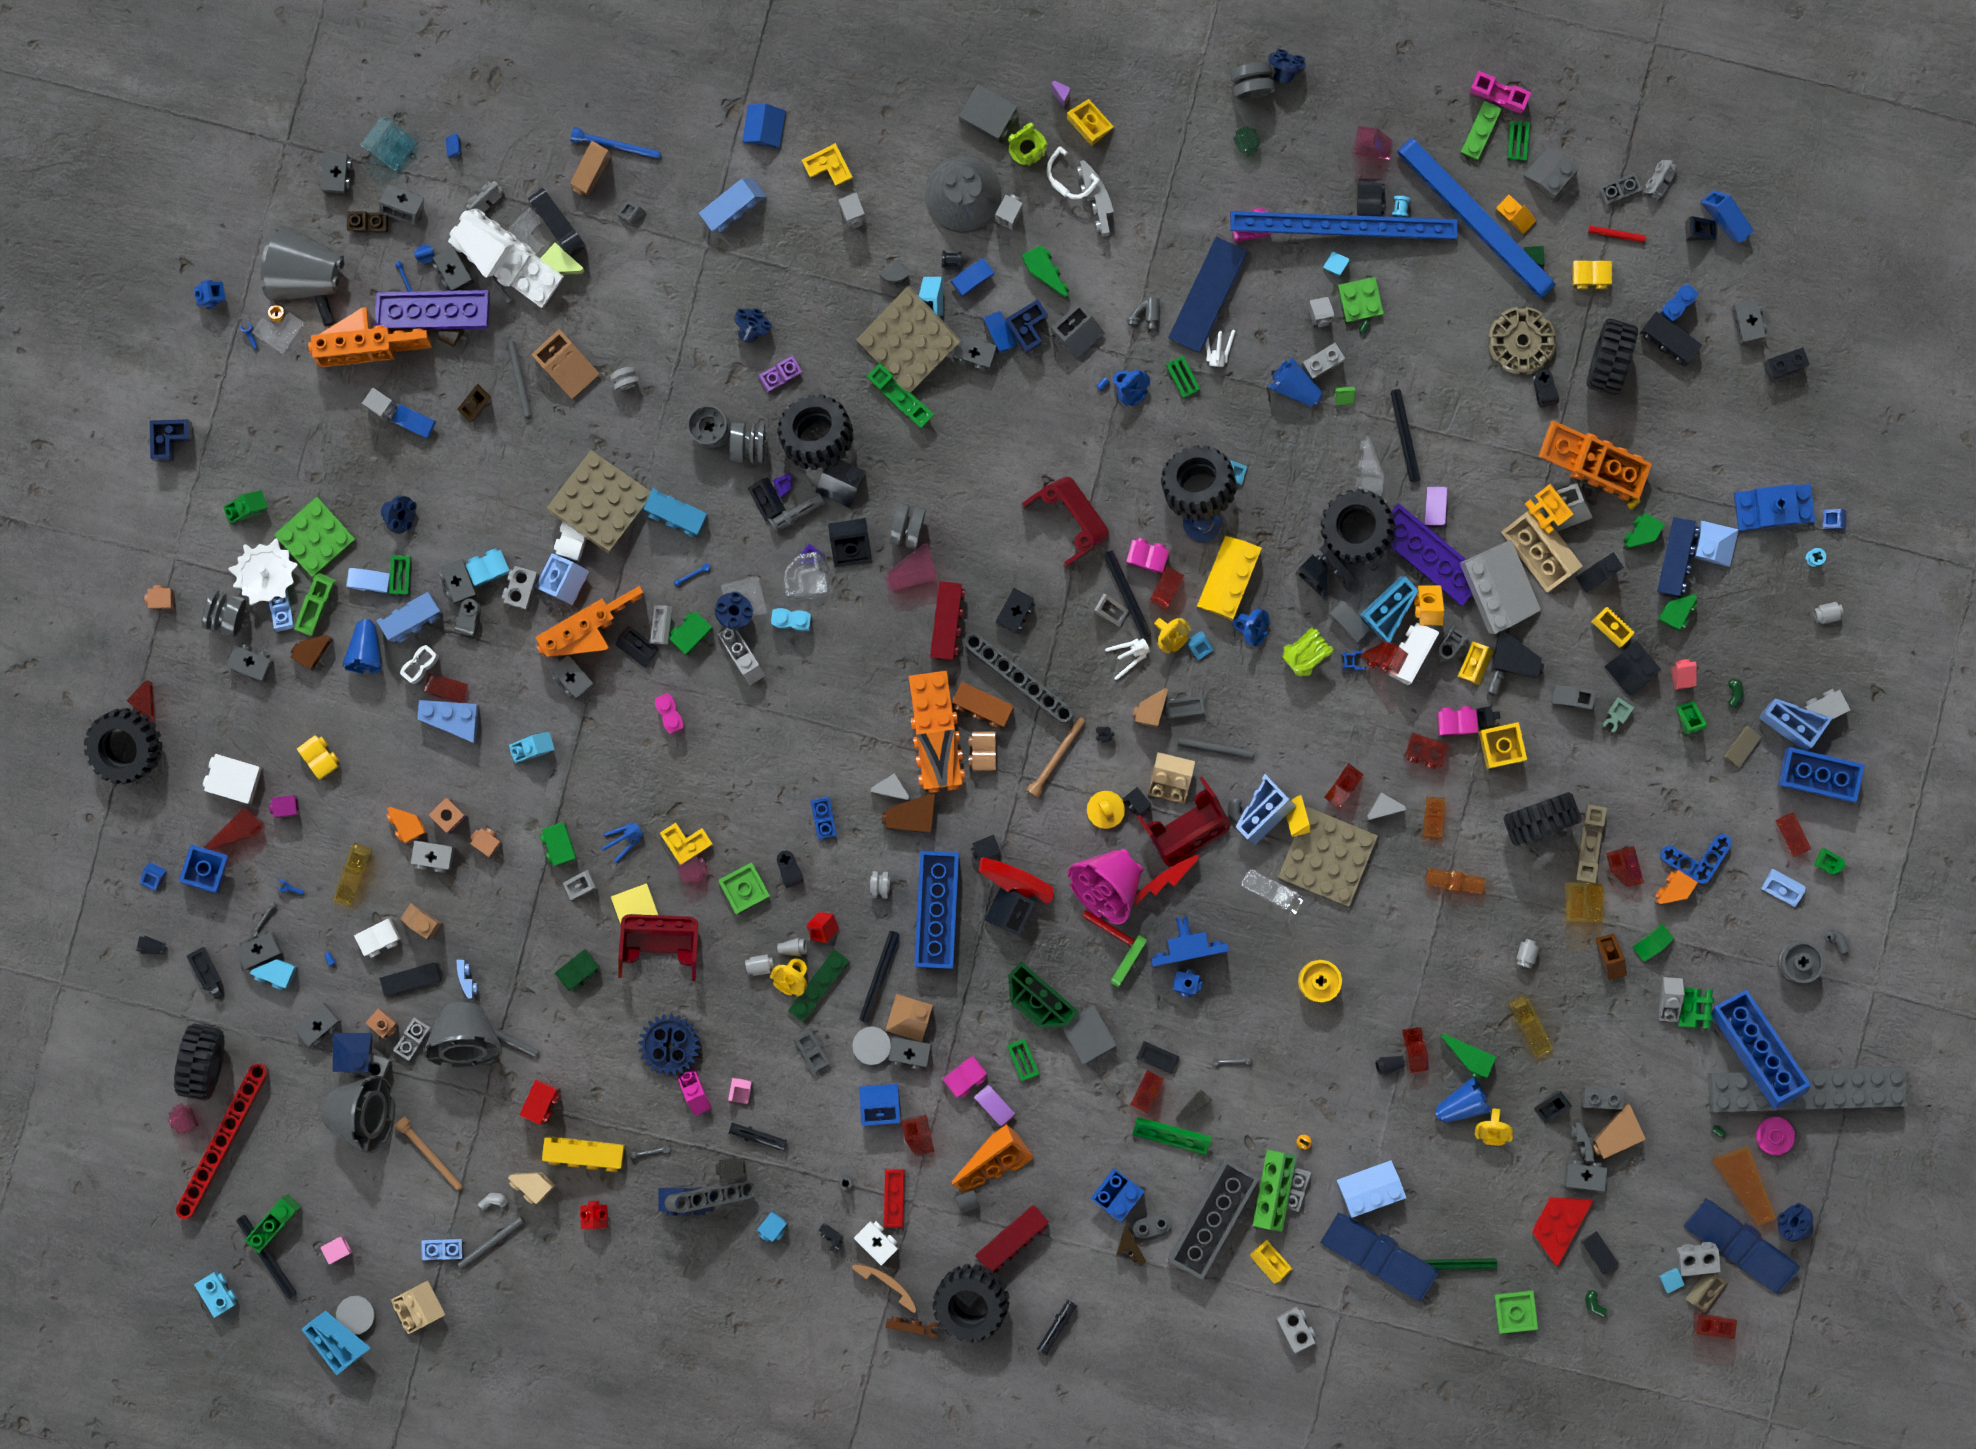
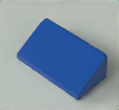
M1001 311L983 317L999 354L1017 346Z

